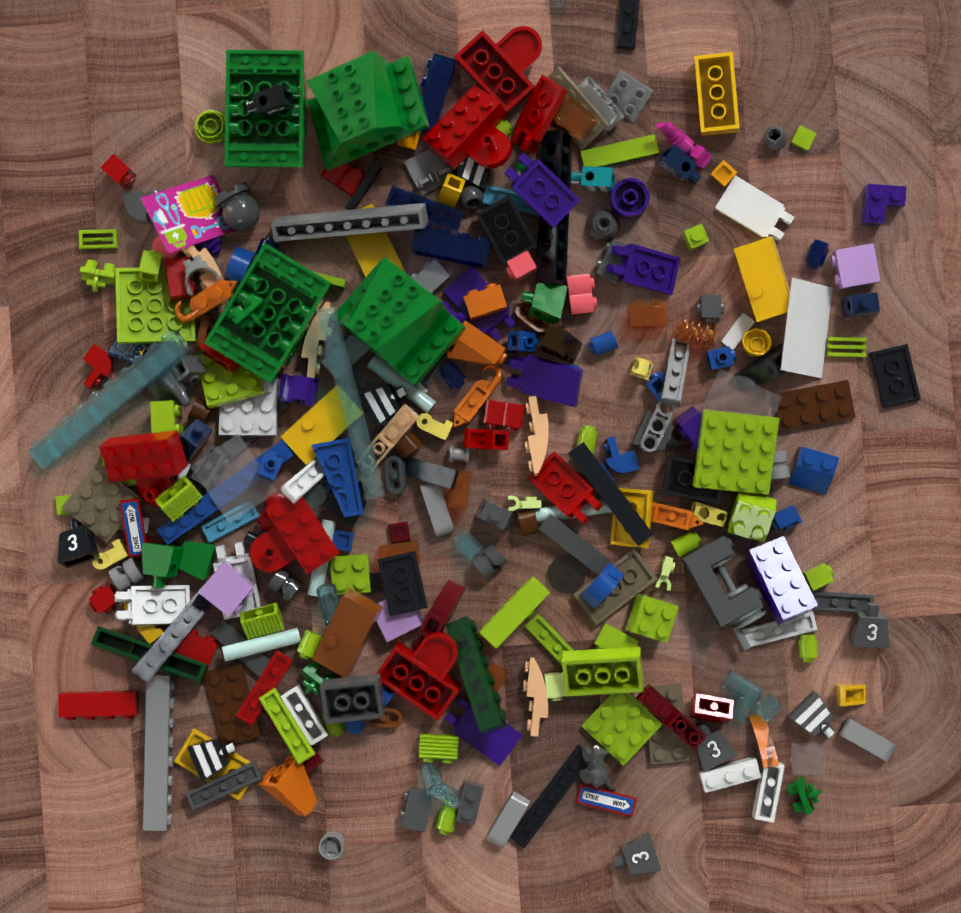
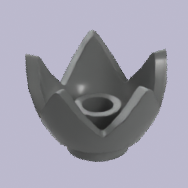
M600 209L587 218L590 239H602L606 242L613 241L620 228V221L611 210ZM606 221L608 225L603 228L600 223Z

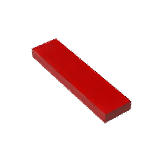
M276 650L237 712L236 717L251 726L254 724L264 708L259 698L277 687L293 659Z

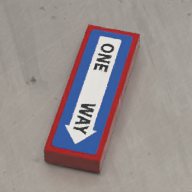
M139 497L120 500L119 504L129 557L142 556V543H147Z
M581 783L576 803L632 817L637 797Z

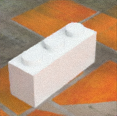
M299 684L280 696L311 746L328 736L329 733Z
M754 756L718 765L706 772L704 770L698 771L705 793L761 778L757 759Z
M763 762L761 763V778L758 779L752 811L754 819L774 823L785 766L781 762H778V766L764 768Z

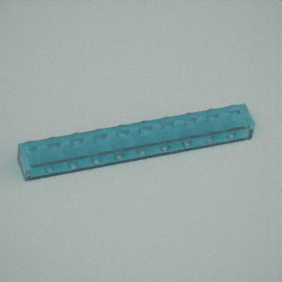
M331 307L316 311L365 498L370 500L385 496L336 308Z
M178 331L166 332L161 336L162 340L158 344L153 343L146 349L148 351L143 356L139 355L133 359V364L129 368L124 367L117 373V378L114 380L110 379L104 383V388L100 392L95 391L88 397L90 399L88 402L79 404L71 416L66 415L59 421L61 424L58 427L50 428L45 433L47 436L42 440L39 438L34 441L28 453L41 469L49 468L168 370L181 356H185L191 351L192 348Z

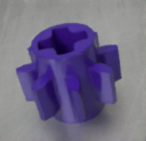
M218 236L199 244L203 249L206 248L209 253L213 252L216 255L222 250L220 245L223 242Z

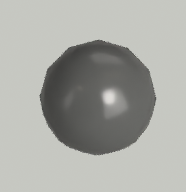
M771 127L764 134V144L770 150L778 151L787 144L788 135L781 127Z
M467 186L461 191L460 202L467 209H476L483 202V193L477 186Z

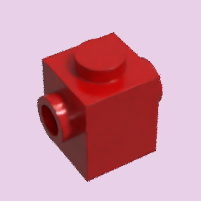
M112 584L104 588L99 586L92 591L93 595L89 597L91 601L89 604L95 612L98 611L99 614L105 612L108 614L116 609L115 604L118 602H115L114 594H116V590Z

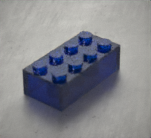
M427 225L425 228L414 230L411 252L414 255L487 269L491 250V242L486 237L477 236V239L470 238L469 234L458 232V235L451 234L450 230L439 228V231L431 229V226Z

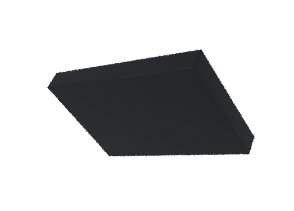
M908 344L869 353L882 409L921 400Z
M416 551L377 559L390 617L428 608Z

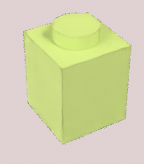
M563 672L544 674L547 698H551V701L563 700L562 697L566 696Z

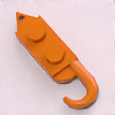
M221 279L193 296L190 300L192 312L187 315L181 314L180 306L182 301H179L175 306L176 317L182 322H190L233 296L232 292L237 281Z
M485 365L482 368V371L489 368L493 369L496 375L491 382L486 380L475 382L453 411L455 414L454 428L465 423L469 424L491 396L502 379V370L499 366Z
M656 502L652 503V522L685 530H691V528L704 524L694 514V511Z

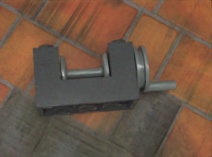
M720 535L680 559L716 624L721 627L728 623L734 624L732 630L745 651L751 648L741 628L759 619L767 611L766 609L761 610L763 604L760 600L763 597L758 589L747 584L735 587L723 564L732 558L731 554L734 553L732 550L734 545L729 537ZM713 569H717L729 592H724Z

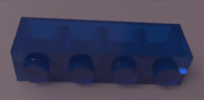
M434 53L433 58L428 60L426 69H429V72L422 79L421 87H423L421 97L430 127L421 130L422 133L427 134L440 120L457 64L456 59Z
M395 185L391 187L386 201L387 205L397 206L426 203L428 220L457 231L460 229L465 211Z

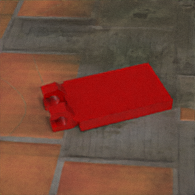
M542 74L515 124L518 128L514 130L510 141L513 144H518L523 151L534 155L538 149V143L543 139L568 90Z
M555 451L544 461L538 476H534L533 472L528 477L568 518L575 516L583 525L589 519L580 510L587 503L597 512L603 507L594 497L596 495L595 489Z

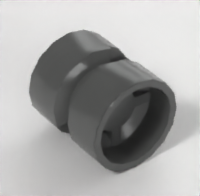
M492 544L484 550L483 555H478L471 561L487 580L495 574L496 568L500 569L507 563L505 558Z
M282 567L277 571L267 587L275 593L280 592V597L290 602L304 582L297 577H291V573Z

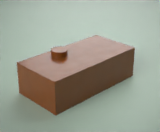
M349 589L342 596L312 660L343 677H347L353 671L381 614L383 606Z

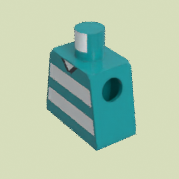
M583 166L582 172L571 173V183L581 184L583 190L611 193L616 182V173L611 167Z

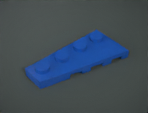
M350 438L311 445L344 517L364 514Z

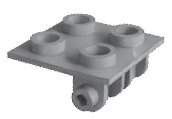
M620 70L606 95L620 109L624 117L634 123L653 90Z
M429 150L404 161L421 196L442 186L448 173L453 175L450 166Z

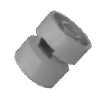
M787 450L775 452L771 480L790 477L789 466L785 464L788 461Z
M133 557L124 561L122 567L118 565L109 571L112 581L121 592L131 587L132 582L137 583L145 578L142 568Z
M334 830L325 833L319 843L321 856L328 860H335L340 857L345 848V838L340 832Z

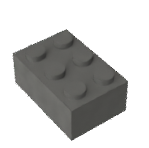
M381 674L326 679L322 681L320 691L326 724L384 717L386 708Z

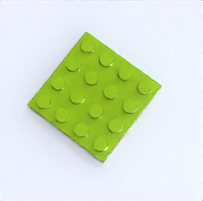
M164 267L161 268L158 283L139 279V268H115L117 344L195 343V319L190 322H182L176 317L175 306L179 301H170ZM191 299L182 300L180 306L181 314L187 315L192 312L190 308Z
M703 409L693 487L769 495L780 418Z

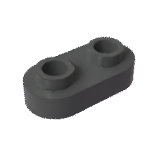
M391 456L386 459L384 465L386 488L391 494H401L407 486L405 462L399 456ZM396 462L398 463L397 469L394 467ZM397 481L400 483L399 488L396 487Z

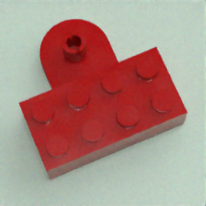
M519 26L509 31L495 44L482 30L454 58L455 62L475 84L499 101L506 114L509 115L532 94L535 88L523 72L539 58L542 51V40L534 29L527 26Z
M475 84L422 138L428 150L454 170L467 156L480 166L493 169L505 164L512 154V144L509 138L496 128L507 116L504 108L499 101Z
M178 430L112 437L99 446L109 481L135 480L142 499L153 507L160 508L155 499L173 486L175 483L174 476L179 475L188 466Z
M284 496L267 507L265 511L275 526L256 538L250 548V557L253 564L265 572L277 571L297 559L306 574H309L340 554L303 496L295 503L287 496Z
M442 632L427 635L415 652L398 641L376 673L381 674L383 684L437 721L462 686L461 683L447 674L457 659L458 647L451 636Z

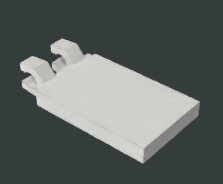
M736 175L715 207L717 211L761 238L770 236L774 237L778 242L785 233L774 228L777 221L780 220L790 225L795 218L784 211L785 208L782 203Z
M243 541L235 543L236 556L227 557L225 545L216 547L218 559H215V563H213L214 572L225 560L255 584L252 588L254 590L253 594L248 600L244 598L240 604L243 606L237 614L232 613L228 617L223 613L224 620L240 617V612L261 607L253 562L249 553L245 554Z
M189 585L164 586V588L131 586L127 592H116L114 594L115 602L128 601V611H116L115 621L129 620V624H132V626L170 625L190 602Z

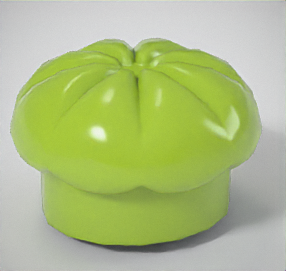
M207 110L201 113L194 125L197 137L207 144L221 142L225 138V116L216 110Z

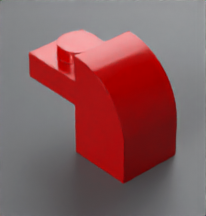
M93 344L83 357L84 361L94 367V370L83 383L90 389L100 386L103 382V375L111 379L114 373L112 357L101 347Z
M464 428L463 448L508 450L509 431Z

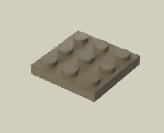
M97 462L61 508L108 543L123 524L119 501L139 497L141 502L142 497L123 481L110 482L106 468Z

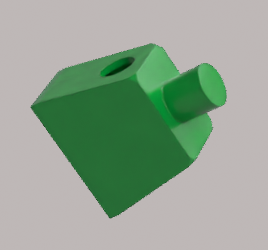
M537 283L534 293L523 290L520 301L531 304L529 310L531 316L550 324H554V322L559 323L568 286Z
M184 541L182 546L184 550L179 569L201 580H207L217 545Z
M142 543L143 573L154 576L152 587L164 588L165 577L177 576L184 547Z

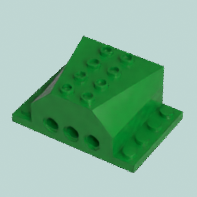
M226 50L225 167L303 168V152H305L307 141L308 100L306 74L304 72V50ZM279 84L291 90L296 109L267 117L262 116L258 112L249 115L246 103L254 101V93Z
M373 50L306 81L315 96L307 102L324 167L328 171L430 127L409 56L390 63Z
M264 243L204 343L272 383L281 367L286 370L304 340L314 317L324 305L322 299L332 283ZM251 294L256 295L258 298L261 297L270 307L264 312L266 316L260 320L264 325L260 327L256 324L252 328L248 326L245 330H242L234 321L235 318L232 310L238 306L243 310L250 305L246 302V298Z
M386 257L379 261L331 317L415 387L466 329L465 325L454 318L437 297Z

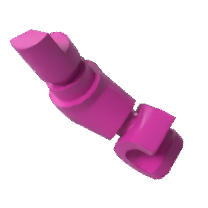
M660 122L655 125L667 137L668 143L671 146L676 145L686 155L689 153L688 156L697 163L698 168L703 169L711 160L712 155L705 151L704 147L698 144L694 146L695 142L681 129H677L671 122Z

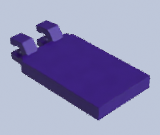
M523 153L518 158V161L526 168L524 172L519 176L509 167L504 175L513 182L511 184L512 189L554 228L576 206L580 199L540 160L532 161Z
M628 244L625 247L619 245L611 246L610 253L623 256L621 266L608 264L606 272L619 275L618 279H621L620 281L667 295L673 294L680 257L635 244Z
M471 266L443 292L478 330L484 334L488 333L497 342L502 335L494 326L502 320L511 329L516 325V322L509 315L511 311L508 305L506 310L471 321L463 296H466L468 291L474 289L481 291L485 289L486 285H489Z
M532 355L527 356V358L515 356L513 359H510L509 367L517 370L522 369L521 376L512 374L511 377L507 378L506 385L519 387V390L522 391L521 393L571 407L577 406L583 369Z
M460 696L456 704L466 711L460 719L451 712H448L444 719L454 726L452 729L456 735L500 766L522 737V734L508 723H506V728L488 735L481 733L471 703Z

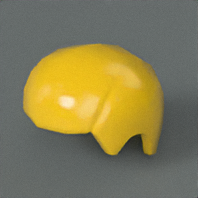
M753 328L744 333L742 346L748 355L761 357L770 351L772 342L770 335L765 330Z

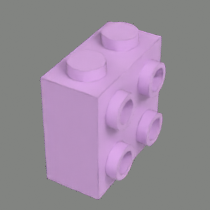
M874 243L832 252L831 264L836 270L834 282L836 286H839V290L880 282Z
M224 560L199 591V594L229 617L232 613L236 615L243 606L240 604L244 598L248 600L253 594L254 590L252 588L255 584Z
M386 599L377 603L383 606L377 623L387 642L422 625L421 620L424 618L420 610L390 617Z

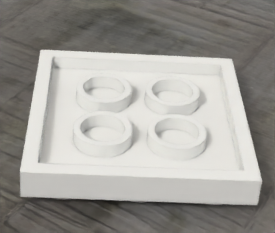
M261 378L265 394L220 406L219 436H277L279 379L275 378L270 383Z

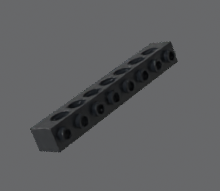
M563 129L548 130L542 139L541 162L570 189L573 132ZM569 213L554 228L539 215L536 284L566 285Z

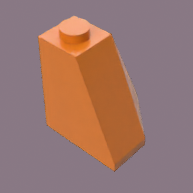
M467 321L463 323L466 329L453 343V350L449 349L446 355L452 361L497 367L499 363L502 365L508 356L505 347Z
M289 755L283 760L284 764L278 767L275 765L271 767L258 785L296 815L306 817L314 810V806L318 801L303 763L299 765L294 756Z

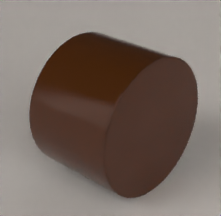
M198 398L188 415V419L192 422L199 419L206 424L214 408L208 409L206 401Z
M411 431L394 447L406 459L421 447L423 443Z
M533 509L517 513L522 536L539 533Z

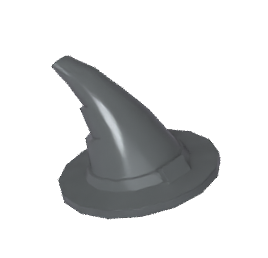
M165 350L155 354L148 361L145 368V382L148 390L162 401H180L184 407L191 404L188 396L193 392L196 383L178 382L171 367L185 354L176 350Z

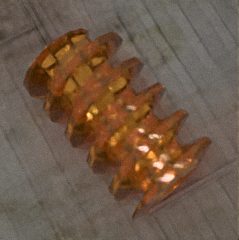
M683 316L679 322L675 339L680 335L681 341L688 337V343H691L694 338L696 345L702 340L703 347L709 342L710 348L713 349L717 336L716 325L712 324L709 328L708 323L705 322L701 327L700 320H697L694 325L692 318L686 323V317Z

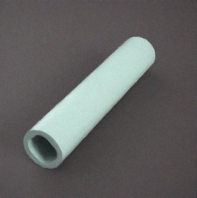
M377 355L367 365L371 371L393 388L397 389L403 386L408 394L406 398L425 413H428L435 405V400L417 386L415 387Z
M597 499L603 505L598 512L589 503L580 510L586 516L612 513L603 499ZM556 506L535 509L537 524L542 523L550 513L559 520L572 519L571 517L568 518Z
M322 519L321 525L333 542L337 522ZM329 561L311 572L307 595L322 597Z
M294 628L223 646L222 651L225 662L293 645L301 641L298 629Z

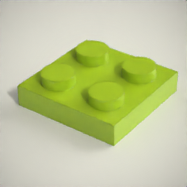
M369 554L335 556L330 559L332 595L345 594L349 589L357 593L371 592Z

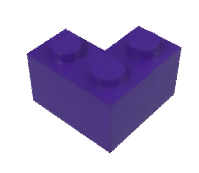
M867 184L863 192L861 225H883L885 223L886 208L901 209L905 206L907 186Z
M692 406L674 420L677 422L676 429L685 439L688 437L692 443L689 445L697 454L702 414Z

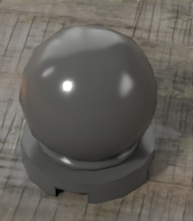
M246 182L234 185L235 190L229 193L225 190L214 198L216 207H223L222 215L225 223L236 231L252 229L260 218L259 204L253 197L247 195L251 189Z

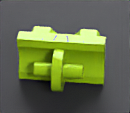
M88 259L85 266H81L82 280H86V285L92 286L93 292H98L99 287L106 288V284L116 286L114 264L105 263L104 269L99 270L97 269L98 262Z

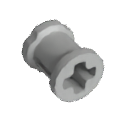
M450 446L449 463L455 461L468 464L469 448L458 449Z

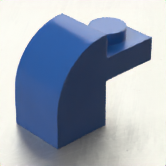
M238 246L230 258L224 276L226 277L225 281H237L233 292L236 291L255 257V252Z
M615 437L606 439L607 443H604L606 454H610L611 457L604 459V461L611 470L617 473H627L640 469L635 450L619 454Z
M609 563L580 596L595 608L613 591L624 575L614 565Z

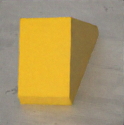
M836 684V704L840 706L866 704V684Z

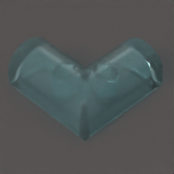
M332 583L323 584L316 590L325 626L329 625L339 604L336 587Z
M730 670L721 687L737 696L733 706V717L745 723L764 690Z
M425 762L420 768V773L426 794L451 809L456 808L461 803L458 791L443 782L439 769Z

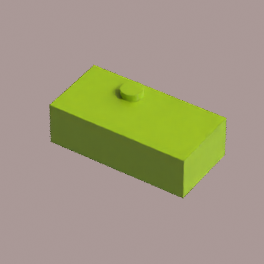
M532 575L479 630V633L497 649L526 617L529 619L536 612L535 608L550 592Z
M641 647L563 651L562 667L566 696L643 692L644 677Z

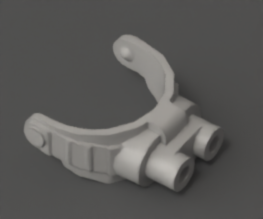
M200 255L193 257V261L189 259L183 262L186 268L184 270L186 274L185 286L190 296L193 293L189 280L196 270L208 269L216 276L217 281L221 280L220 275L213 268H210Z

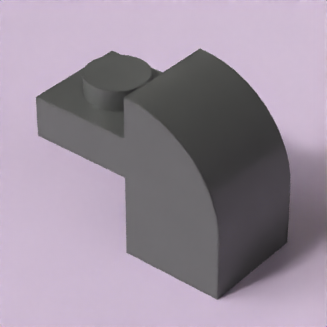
M142 190L124 193L125 208L130 216L138 222L150 223L149 214L141 200L145 193Z

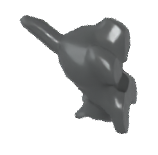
M595 745L592 750L588 746H583L582 755L587 767L580 770L582 781L586 784L592 783L594 787L605 784L609 790L615 791L616 788L609 780L608 771L604 765V757L609 754V751L604 750L598 745Z

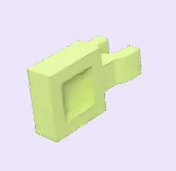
M508 496V500L513 499L516 501L514 507H508L509 511L541 508V500H537V497H525L526 501H519L516 496Z
M664 556L660 576L656 581L655 587L659 588L661 582H666V590H671V582L668 577L670 573L673 574L675 568L673 558Z

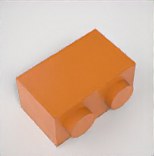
M492 283L486 285L484 290L478 291L474 289L468 291L466 296H463L471 321L508 309L500 284Z

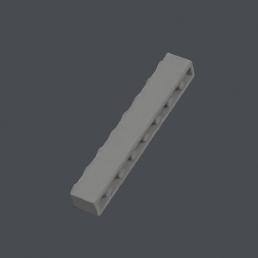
M426 203L281 216L273 220L271 227L274 242L421 229L425 228L428 223Z
M436 259L432 262L428 260L421 267L423 270L418 275L415 272L410 276L431 294H434L451 278ZM350 335L347 339L343 337L336 344L338 347L334 351H327L322 356L324 360L321 363L339 380L371 350L353 335Z
M154 674L146 684L143 831H167L173 822V815L170 814V806L173 805V795H170V787H173L174 778L173 775H170V771L174 766V756H171V748H174V737H171V729L175 727V718L172 717V710L175 709V698H172V690H175L176 680L169 674Z

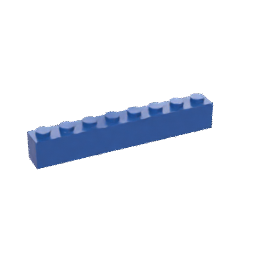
M284 440L266 451L267 453L275 451L281 454L280 458L284 459L281 466L296 456ZM265 453L204 495L196 506L190 507L184 513L183 517L176 519L174 522L170 519L160 526L157 531L167 545L176 542L263 480V478L256 476V472ZM269 461L267 463L268 467H274V463L272 461Z

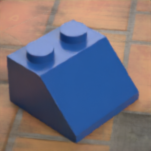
M799 447L789 484L826 494L835 475L839 457Z

